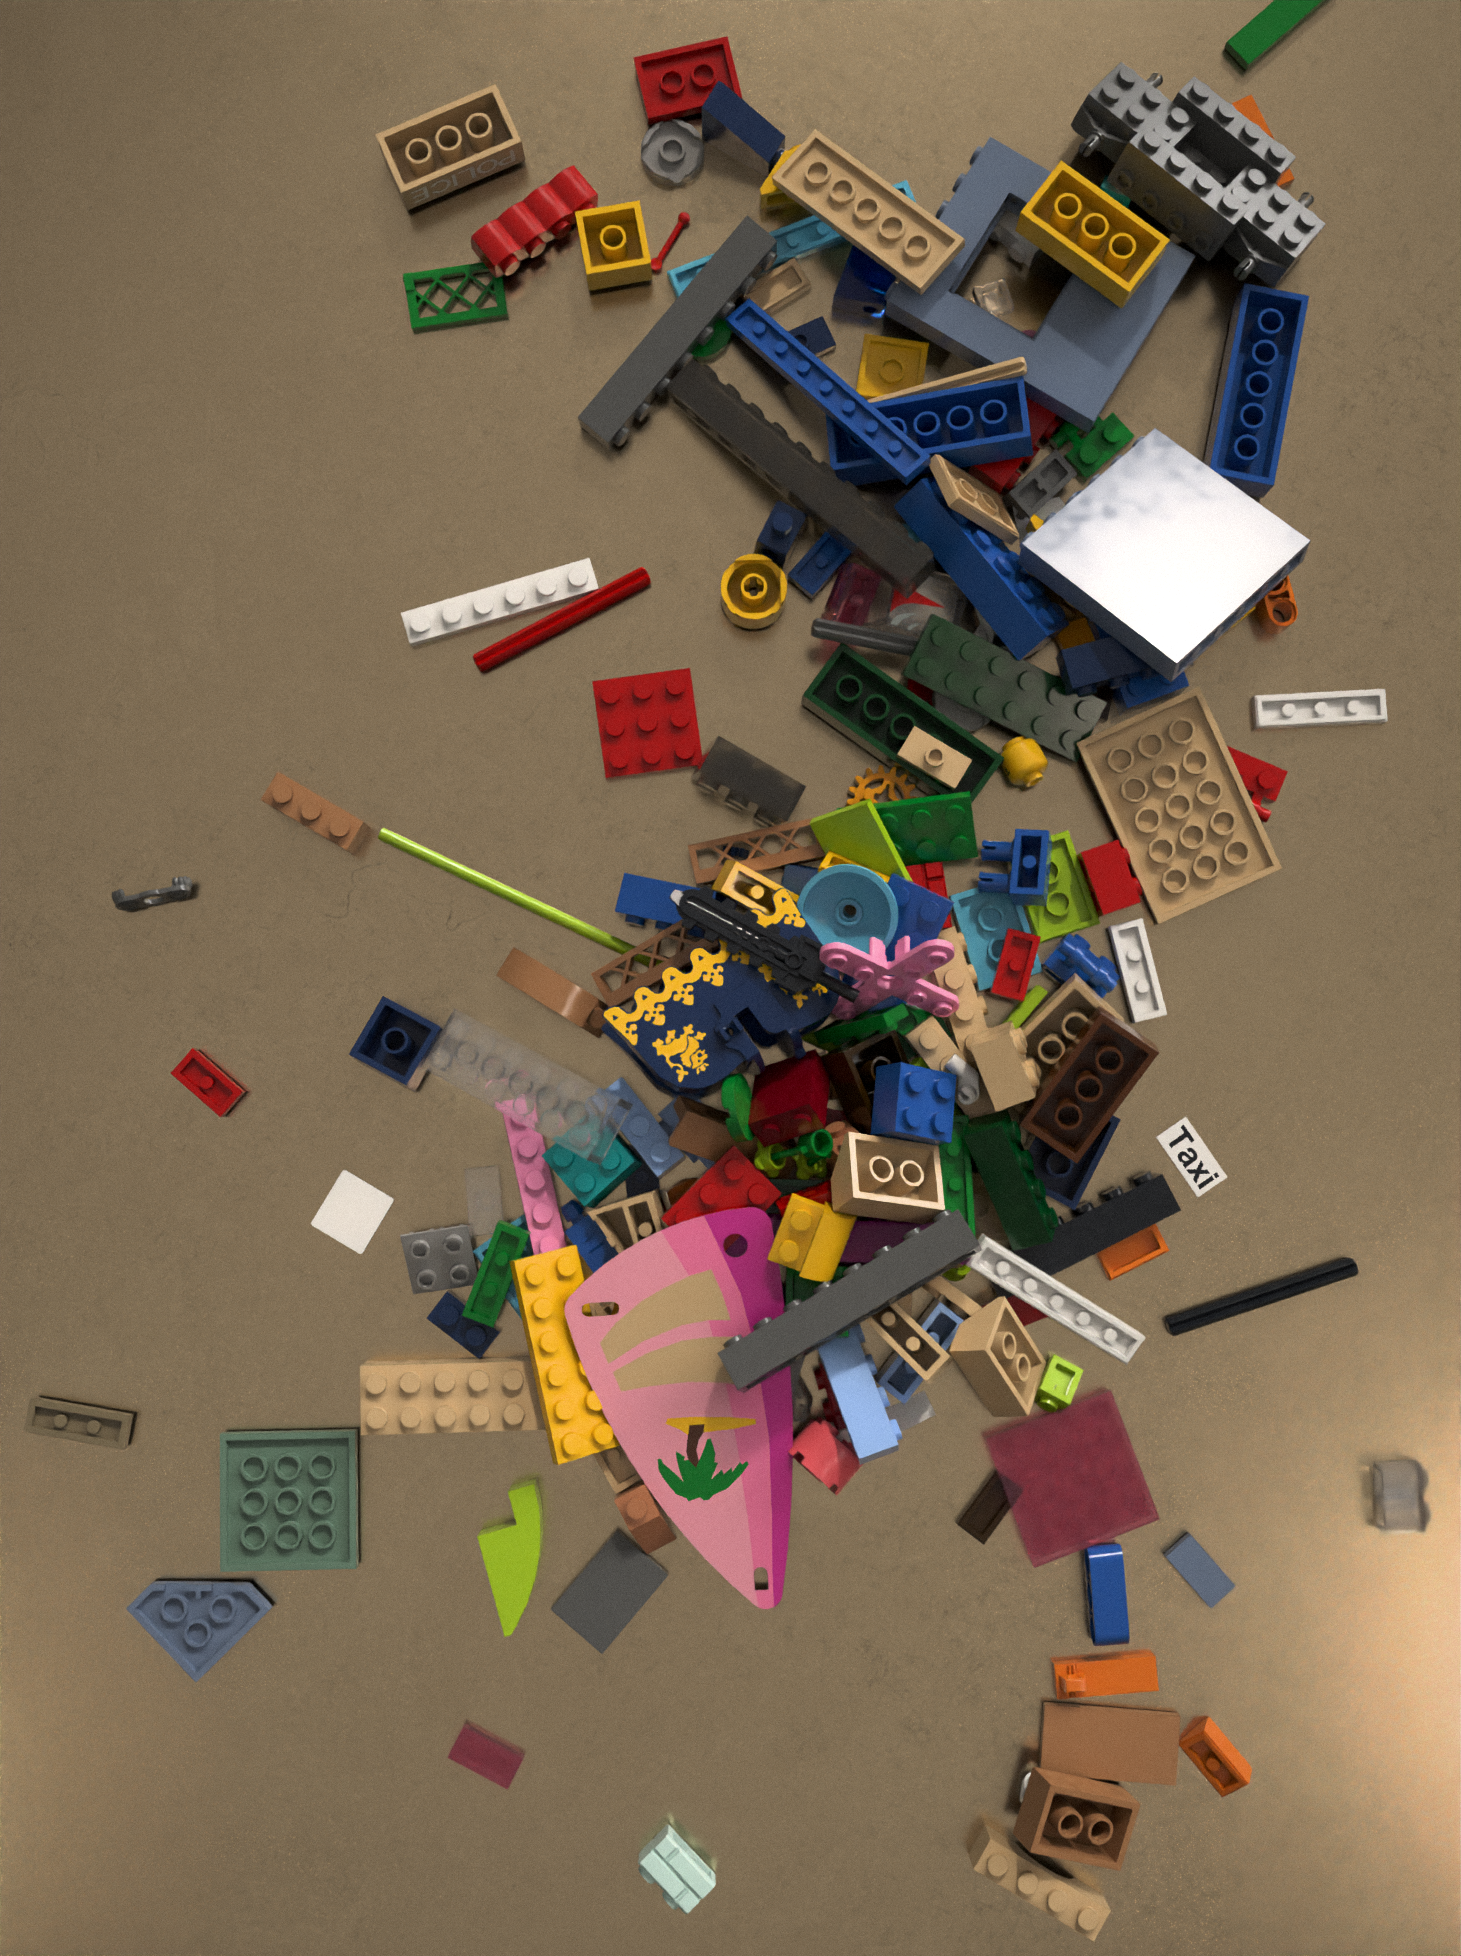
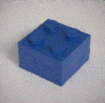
M903 1062L876 1067L871 1135L931 1145L951 1143L957 1075Z

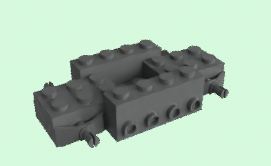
M1120 62L1088 93L1071 123L1072 129L1086 139L1079 145L1080 154L1085 151L1083 156L1087 157L1096 149L1116 163L1107 181L1208 262L1224 247L1228 254L1240 262L1238 267L1234 269L1235 277L1243 271L1238 279L1244 280L1249 273H1254L1267 285L1275 287L1306 252L1326 225L1315 213L1307 209L1314 202L1313 195L1306 200L1310 193L1304 192L1296 201L1287 191L1278 186V183L1296 156L1195 76L1177 93L1172 102L1160 90L1156 89L1163 82L1162 75L1156 79L1159 73L1154 72L1145 81L1133 69Z

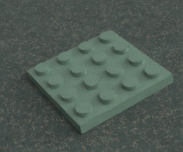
M358 1429L220 1433V1572L356 1569L359 1566Z

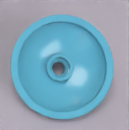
M839 864L823 869L807 882L797 902V908L822 945L840 942L869 954L870 937L883 941L886 949L897 930L898 906L891 888L878 874L862 866ZM845 906H854L856 908V914H847L845 911Z

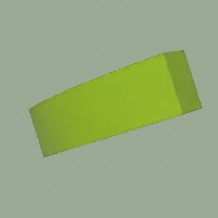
M537 1478L511 1485L508 1495L515 1520L481 1529L477 1536L504 1637L512 1635L528 1603L538 1574L543 1545L544 1524L542 1500Z

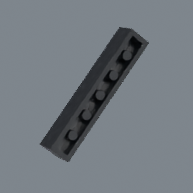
M1146 1171L1132 1179L1133 1185L1123 1190L1121 1186H1116L1102 1194L1103 1200L1092 1204L1091 1200L1084 1202L1073 1210L1075 1214L1065 1219H1062L1061 1215L1057 1216L1058 1227L1055 1228L1052 1242L1013 1251L1012 1246L1006 1249L1049 1276H1052L1181 1211L1163 1174H1152L1151 1171ZM987 1279L996 1298L1005 1296L1007 1299L1013 1296L1012 1293Z

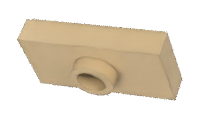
M916 726L913 727L896 756L952 790H955L972 762L970 758Z

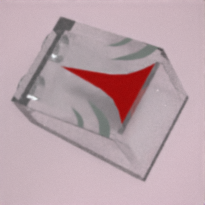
M900 558L869 569L858 626L919 638L930 614H935L961 628L962 612L966 607L968 598L949 575Z

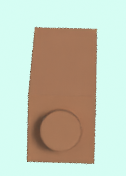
M642 1479L615 1495L614 1502L629 1531L646 1554L677 1539L663 1509Z

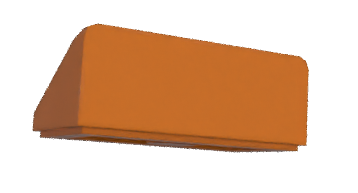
M1210 1717L1201 1721L1179 1741V1746L1221 1797L1249 1784L1252 1774L1251 1766Z

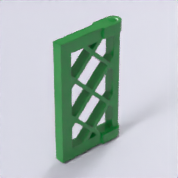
M483 262L403 273L412 331L508 317L502 276L495 278L492 274L493 279L487 286L473 276L474 274L489 272V269ZM465 276L455 291L441 281L443 278ZM470 280L484 290L474 304L460 295ZM434 281L424 295L416 291V282ZM438 285L452 294L442 309L428 300ZM488 293L496 298V307L478 308ZM456 298L470 307L469 311L446 313ZM425 303L438 312L437 316L420 318L419 310Z

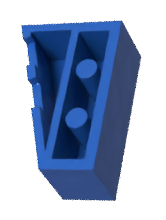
M624 873L615 912L625 916L624 922L644 927V923L648 922L656 924L655 929L663 931L683 919L679 916L676 905L669 899L673 890L686 891L688 889L700 890L701 888ZM713 891L712 898L721 903L726 899L725 896ZM694 926L687 932V936L698 939L704 938L705 931L697 926Z

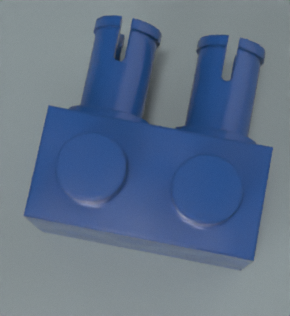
M1015 829V838L1012 842L983 840L982 847L984 849H981L982 861L1011 862L1012 869L1009 874L980 871L979 879L981 881H978V892L1008 894L1013 905L1047 907L1052 853L1050 831Z

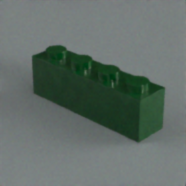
M1007 1109L969 1119L963 1136L1013 1251L1052 1242L1055 1228L1058 1227L1057 1214L1054 1208H1049L1047 1204L1044 1183L1041 1179L1036 1178L1033 1171V1158L1029 1150H1024L1021 1143V1130L1017 1121H1012Z

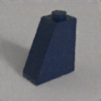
M718 80L701 108L702 140L763 176L768 177L783 152L786 151L785 135L729 87Z

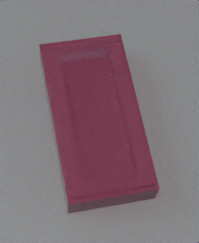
M465 1723L447 1758L508 1790L524 1759V1754Z

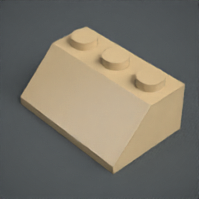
M847 1132L831 1177L833 1212L925 1224L939 1213L945 1211L939 1146Z
M1005 1296L996 1298L959 1324L949 1352L993 1417L1029 1416L1047 1362Z

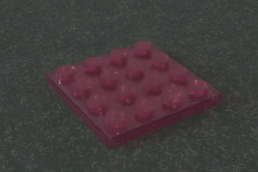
M1109 1389L1071 1403L1065 1409H1057L1056 1412L1042 1414L984 1437L1031 1565L1034 1568L1160 1520L1114 1396Z

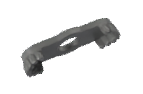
M186 876L174 877L171 887L147 890L130 896H125L124 891L119 889L112 892V900L115 903L116 909L123 911L157 906L189 897L191 895L192 880ZM149 897H160L157 899H146Z

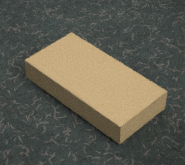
M792 258L759 278L753 289L746 296L741 294L740 297L743 302L750 298L769 315L811 289V282L796 259Z

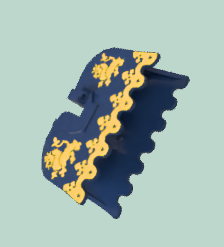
M780 888L773 894L772 904L775 909L773 914L766 915L760 909H750V911L758 915L757 923L766 928L771 923L781 928L779 935L785 939L790 940L794 935L800 938L802 934L822 945L801 915L786 888ZM717 938L720 948L713 953H710L703 947H696L690 952L689 961L691 966L686 968L685 973L676 967L670 966L665 968L661 975L662 984L659 987L658 993L647 986L638 987L633 994L634 1004L630 1013L620 1006L607 1008L602 1014L606 1023L603 1024L601 1031L629 1057L657 1090L674 1099L681 1095L692 1100H698L708 1097L721 1089L723 1080L727 1076L736 1073L745 1074L746 1072L759 1075L765 1071L762 1056L744 1031V1028L760 1047L770 1048L778 1045L782 1051L800 1060L807 1055L803 1048L802 1038L823 1025L836 1006L839 995L817 984L815 988L813 987L794 996L773 983L775 978L771 977L772 968L763 963L758 968H755L748 964L750 956L741 951L735 956L726 952L727 943ZM826 965L825 972L840 980L839 971Z

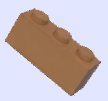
M280 772L276 773L261 798V801L352 855L356 853L371 828L364 821Z

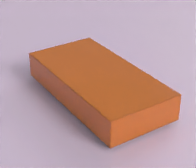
M1155 1223L1095 1255L1107 1279L1111 1281L1168 1252L1169 1249Z

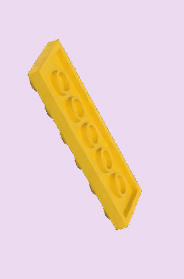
M570 1245L509 1261L553 1464L560 1465L620 1446L612 1427L602 1411L603 1407L588 1381L565 1317L566 1301L584 1282L577 1245ZM589 1303L584 1304L582 1307V1313L587 1317L592 1316Z

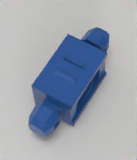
M571 1200L561 1207L566 1221H571L573 1226L565 1231V1234L573 1245H577L578 1252L593 1273L618 1255L615 1248L611 1247L606 1240L607 1237L596 1221H593L589 1214L585 1216L582 1213L585 1210L577 1201Z

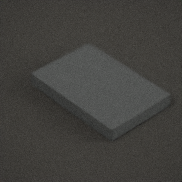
M617 1528L553 1604L551 1610L597 1651L603 1654L667 1578L669 1573Z

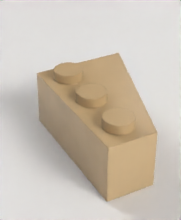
M659 1189L597 1207L587 1212L591 1219L596 1221L607 1237L606 1240L611 1247L615 1248L618 1254L640 1240L669 1227L660 1218L666 1211Z

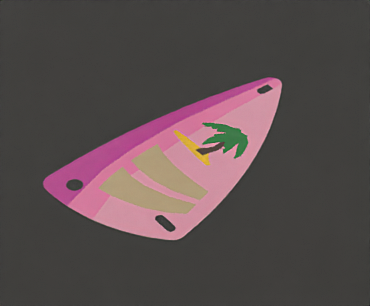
M746 1207L720 1211L686 1220L640 1240L616 1255L586 1279L568 1298L564 1312L577 1353L588 1381L603 1407L602 1411L624 1452L647 1488L684 1536L733 1587L758 1608L770 1609L775 1607L782 1598L788 1552L793 1456L788 1452L793 1447L790 1366L786 1367L743 1393L737 1390L718 1355V1352L725 1349L723 1344L732 1337L740 1334L742 1337H745L755 1331L753 1326L762 1319L771 1317L773 1320L784 1313L783 1308L785 1305L779 1264L767 1259L774 1241L771 1220L763 1210L756 1207ZM731 1234H740L747 1241V1250L740 1257H731L724 1251V1240ZM616 1302L619 1305V1311L615 1315L587 1317L582 1313V1307L587 1303ZM763 1567L767 1570L769 1589L755 1590V1569Z

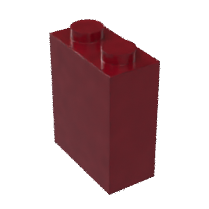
M816 1049L806 1052L807 1055L800 1060L793 1056L767 1065L764 1072L755 1075L748 1125L763 1147L825 1128L830 1077Z

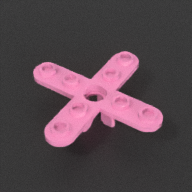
M904 936L895 945V960L892 962H887L883 941L875 937L869 938V954L840 942L828 943L820 948L819 958L822 963L859 981L852 985L853 988L860 991L854 1003L839 996L837 1004L831 1013L840 1019H853L891 995L906 1001L910 1005L926 1010L936 1017H948L959 1008V999L956 995L921 979L954 958V946L948 941L940 939L928 940L910 950V937Z

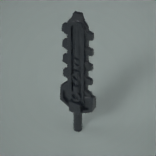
M707 886L702 887L700 890L688 889L680 891L674 889L669 899L676 905L679 916L683 918L682 927L691 930L694 926H697L705 931V940L713 943L718 938L727 943L726 952L735 956L741 951L750 956L748 964L755 968H758L762 963L772 968L771 977L775 978L773 983L794 996L813 987L815 988L817 984H820L852 1003L857 999L860 993L859 990L825 972L826 965L819 958L820 948L823 946L820 943L802 934L800 938L794 935L790 940L785 939L779 935L780 927L773 923L767 928L757 923L758 915L750 910L745 915H742L734 910L736 903L729 898H726L722 903L712 898L713 890Z

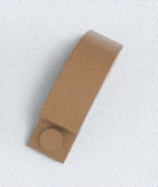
M513 947L496 976L599 1038L602 1033L601 1028L606 1023L602 1014L609 1008L608 1005Z

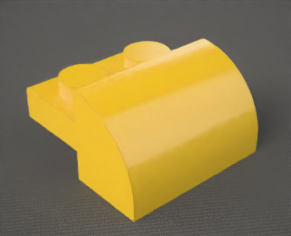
M792 1193L767 1259L800 1271V1277L814 1281H830L834 1277L858 1215L833 1212L832 1203L825 1201L823 1205Z

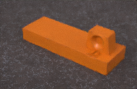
M1153 1653L1052 1661L1057 1700L1159 1691L1156 1656Z

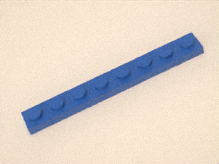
M750 298L725 319L726 325L731 331L906 485L931 464V457Z

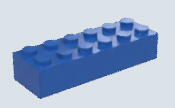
M1244 283L1234 300L1204 464L1247 495L1263 498L1274 486L1309 296Z
M1023 376L870 403L928 453L931 458L935 454L940 455L959 468L1033 455ZM825 413L830 466L837 489L898 479L894 473ZM929 465L918 475L932 473Z
M934 476L921 479L893 506L1018 661L1041 650L1070 625L1065 619L1064 610L1057 603L1051 602L1046 596L1042 583L1037 578L1031 577L1018 564L1019 555L1010 551L1002 542V539L948 507Z

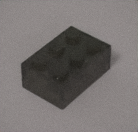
M720 736L709 743L691 778L697 781L695 784L697 788L710 795H713L714 792L726 797L724 803L738 811H742L743 808L754 814L753 819L768 828L771 825L778 826L788 821L807 787Z

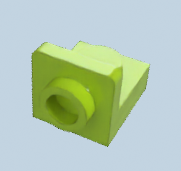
M1053 1354L1047 1362L1034 1401L1037 1402L1041 1409L1047 1412L1060 1413L1071 1404L1084 1370Z

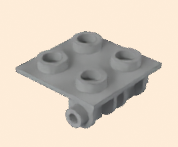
M459 1224V1226L440 1227L435 1230L432 1228L429 1231L416 1233L412 1231L409 1234L400 1235L413 1294L474 1285L478 1273L471 1244V1226Z

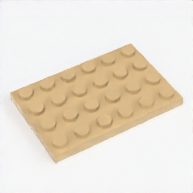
M1200 686L1076 743L1121 845L1127 848L1129 852L1130 865L1140 883L1142 892L1157 924L1282 869Z

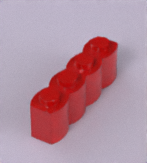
M574 165L558 173L549 183L535 189L523 201L508 208L497 219L490 221L471 236V248L495 278L504 274L506 276L511 275L518 269L521 260L538 256L545 249L547 242L555 238L559 240L565 237L571 230V225L577 223L576 211L597 208L598 194Z

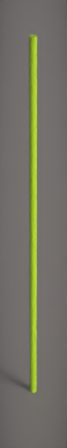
M384 827L378 835V840L617 953L623 955L636 947ZM642 954L634 957V961L649 967L651 957ZM657 959L656 966L664 961ZM816 1031L802 1038V1040L827 1050V1052L843 1045L834 1046L833 1042L819 1045L814 1034Z

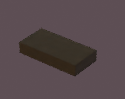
M995 1468L957 1519L956 1524L984 1545L1023 1492V1488Z

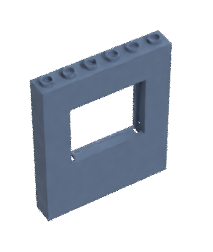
M990 137L984 147L978 146L969 162L971 165L970 170L967 174L961 173L952 189L955 194L950 202L947 200L943 201L935 216L965 239V247L922 295L900 280L899 283L894 281L884 298L887 301L886 315L978 369L1014 358L1024 357L1027 365V374L1023 375L1026 397L1089 433L1189 270L1195 255L1169 241L1160 261L1122 309L1072 273L1035 335L1031 338L955 293L1005 211L1008 210L1019 217L1020 212L1052 173ZM1013 197L1017 200L1016 204L1011 202Z

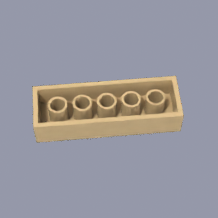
M530 1357L367 1361L360 1366L361 1435L546 1430Z

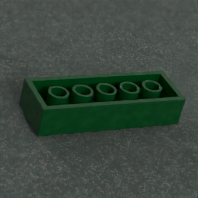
M844 643L839 644L802 695V705L889 767H896V772L899 774L908 775L907 779L930 796L970 791L972 803L1004 759L1003 756ZM914 726L972 760L955 790L950 789L896 757Z

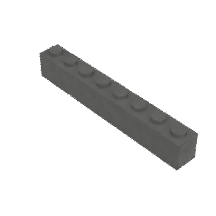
M747 215L578 416L580 426L609 451L615 444L621 446L630 435V426L636 419L642 421L652 407L650 403L656 395L662 396L670 388L673 382L671 378L677 370L683 371L687 368L694 357L691 353L697 345L704 346L708 343L715 332L712 329L720 319L725 321L736 307L734 302L741 294L746 296L753 289L757 282L755 277L762 269L767 271L774 264L778 257L776 254L777 240Z
M950 1209L939 1213L932 1219L934 1224L924 1230L917 1227L909 1231L902 1237L904 1242L894 1248L887 1245L879 1249L872 1255L874 1258L872 1261L863 1266L857 1263L849 1267L842 1273L844 1276L842 1279L833 1284L831 1281H827L819 1285L812 1291L814 1293L812 1297L803 1302L801 1299L794 1300L783 1308L784 1313L773 1320L771 1317L764 1318L753 1326L755 1331L745 1337H742L740 1334L726 1341L723 1344L725 1349L718 1352V1355L737 1390L745 1393L982 1251L979 1242L960 1211L957 1209L951 1212Z

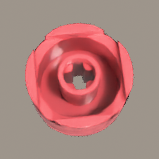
M818 1417L816 1421L811 1419L793 1440V1447L788 1452L820 1483L823 1482L837 1496L863 1464H859L852 1443H848L845 1439L840 1442L836 1438L840 1432L828 1421Z

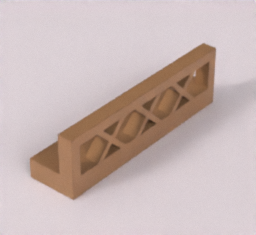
M812 818L688 845L696 887H704L715 883L724 866L720 865L724 858L737 861L727 855L732 845L737 842H743L753 848L746 860L737 862L759 874L785 869L786 864L803 865L824 860L826 855L816 836V844L805 847L792 840L798 829L810 827L809 823ZM792 831L789 837L785 836L782 833ZM776 835L786 842L778 853L770 854L760 848L766 836ZM760 838L757 844H754L751 841H749L751 839ZM789 844L796 848L785 851ZM727 845L724 852L716 848L719 846ZM711 849L720 855L714 867L700 870L697 851ZM756 851H758L759 853H761L762 855H764V856H760V857L753 858V856L755 855Z
M681 919L591 973L608 1007L623 1006L633 1000L634 991L638 987L647 986L652 989L662 983L661 975L665 968L672 966L682 971L691 966L689 955L694 948L703 947L710 953L718 950L720 947L717 939L711 943L704 938L699 941L686 938L688 929L681 926L683 920ZM681 929L680 936L674 934ZM665 938L678 941L676 953L670 958L659 955L661 942ZM685 943L691 944V946L683 950ZM654 946L652 952L646 951L650 947ZM639 954L651 957L648 971L643 974L631 971L634 957ZM657 959L664 961L656 966ZM626 962L625 968L618 967ZM612 970L623 973L620 988L611 992L603 975ZM630 976L636 977L635 979L629 982Z

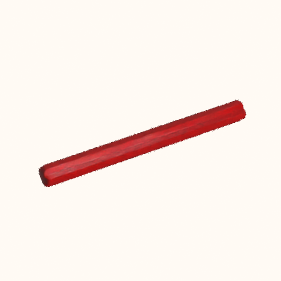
M640 567L473 655V660L478 670L483 672L642 589L651 583L650 576L644 567Z

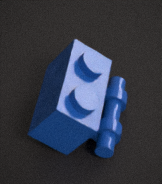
M1070 933L1063 936L1041 962L1042 970L1061 986L1076 973L1102 998L1107 992L1110 993L1118 984L1117 980L1121 977L1115 972L1117 967L1106 957L1101 955L1098 958L1089 950L1091 945L1078 934H1075L1074 937Z

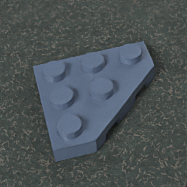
M154 1581L126 1610L178 1665L197 1682L273 1606L250 1582Z

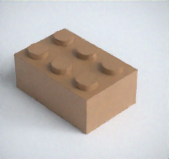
M1033 1767L1013 1834L1030 1853L1120 1871L1141 1804L1120 1785Z

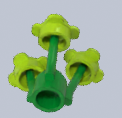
M825 1129L816 1130L801 1135L797 1147L786 1150L779 1143L763 1147L758 1140L757 1146L759 1149L755 1154V1166L758 1170L766 1171L770 1178L778 1176L779 1169L785 1166L786 1157L792 1156V1159L796 1161L798 1169L796 1176L798 1179L808 1180L809 1177L815 1176L821 1179L827 1174V1159L832 1156V1136Z

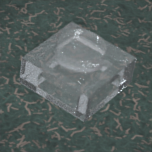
M1005 278L973 288L972 295L978 307L997 318L1013 313L1015 307Z

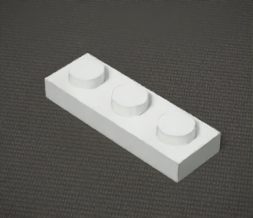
M1143 919L1109 926L1108 930L1132 1023L1167 1015Z

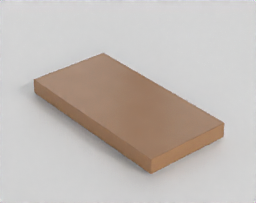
M1043 1701L1038 1768L1090 1779L1176 1786L1181 1716L1175 1712Z

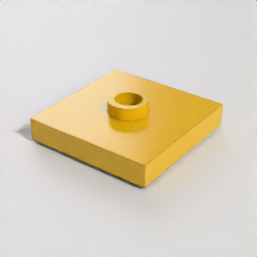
M864 334L856 392L868 400L922 385L929 343Z

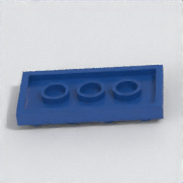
M895 873L891 875L888 885L895 896L899 917L895 935L885 949L887 962L895 960V945L904 936L910 937V950L925 941L937 939L954 905L953 901ZM847 974L842 979L843 982L850 986L859 982ZM891 995L869 1008L868 1011L903 1002L906 1005L907 1002Z

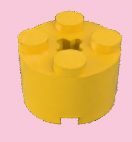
M747 554L739 557L726 569L721 579V604L725 614L732 623L748 629L763 628L777 621L786 602L787 580L784 572L767 556ZM750 588H756L757 596L750 595Z

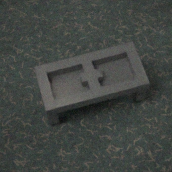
M1055 449L1002 498V501L1006 507L1012 505L1018 511L1016 514L1018 519L1023 520L1025 517L1029 519L1078 473Z

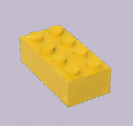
M1063 161L1059 162L1020 212L1015 229L1016 232L1121 309L1160 261L1170 241L1162 233Z

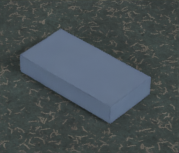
M1189 1532L1163 1554L1211 1609L1236 1587Z

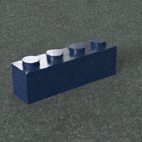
M1112 636L1063 649L1056 657L1066 695L1077 693L1078 698L1098 692L1097 688L1109 685L1110 689H1115L1129 684V679L1141 676L1142 680H1148L1161 675ZM1194 662L1190 664L1187 668L1194 666Z

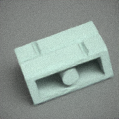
M669 1824L639 1853L638 1864L640 1867L638 1870L649 1884L656 1882L664 1891L662 1893L664 1900L674 1910L679 1907L685 1914H688L716 1885V1874Z

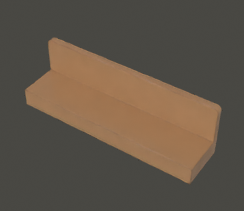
M678 1096L673 1107L679 1122L668 1139L670 1146L716 1162L734 1145L755 1166V1154L759 1149L757 1146L759 1139L756 1135L752 1141L736 1142L730 1136L725 1123L726 1118H730L729 1113L687 1097ZM794 1138L779 1142L784 1150L797 1147ZM792 1156L786 1157L785 1166L779 1169L778 1176L770 1178L764 1170L759 1171L767 1179H788L796 1165V1161L792 1159Z

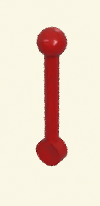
M681 212L678 215V223L657 258L651 259L652 272L658 273L662 270L664 257L682 227L690 222L688 213Z

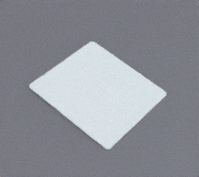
M343 1170L312 1220L311 1225L355 1252L362 1254L394 1202V1199L350 1172Z

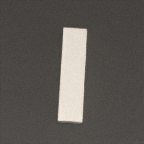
M1385 689L1257 695L1252 697L1254 730L1382 724L1388 721Z

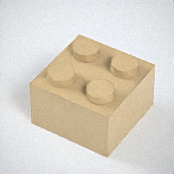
M1012 1020L974 1034L970 1046L996 1112L1035 1098L1036 1087L1040 1085L1038 1080L1040 1074L1034 1059L1028 1060L1026 1057V1047H1028L1025 1035L1021 1027L1015 1029Z

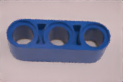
M1121 1545L1085 1546L1084 1559L1092 1643L1094 1646L1129 1644L1125 1570Z

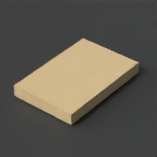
M935 454L931 458L929 467L948 507L1010 545L1020 538L998 492L942 456Z

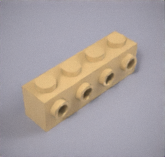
M955 926L941 930L937 939L948 941L954 946V958L932 971L930 976L933 985L958 997V1010L950 1016L944 1017V1020L952 1035L950 1038L968 1062H973L975 1059L970 1049L973 1035L990 1029L987 1028L984 1015H988V1010L983 996L977 997L974 984L978 983L975 969L972 964L967 965L963 952L968 951L964 935L962 932L957 933Z

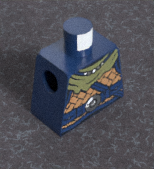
M778 500L758 536L754 554L767 556L784 572L809 524L808 515ZM768 549L774 552L777 557L768 554L765 550Z

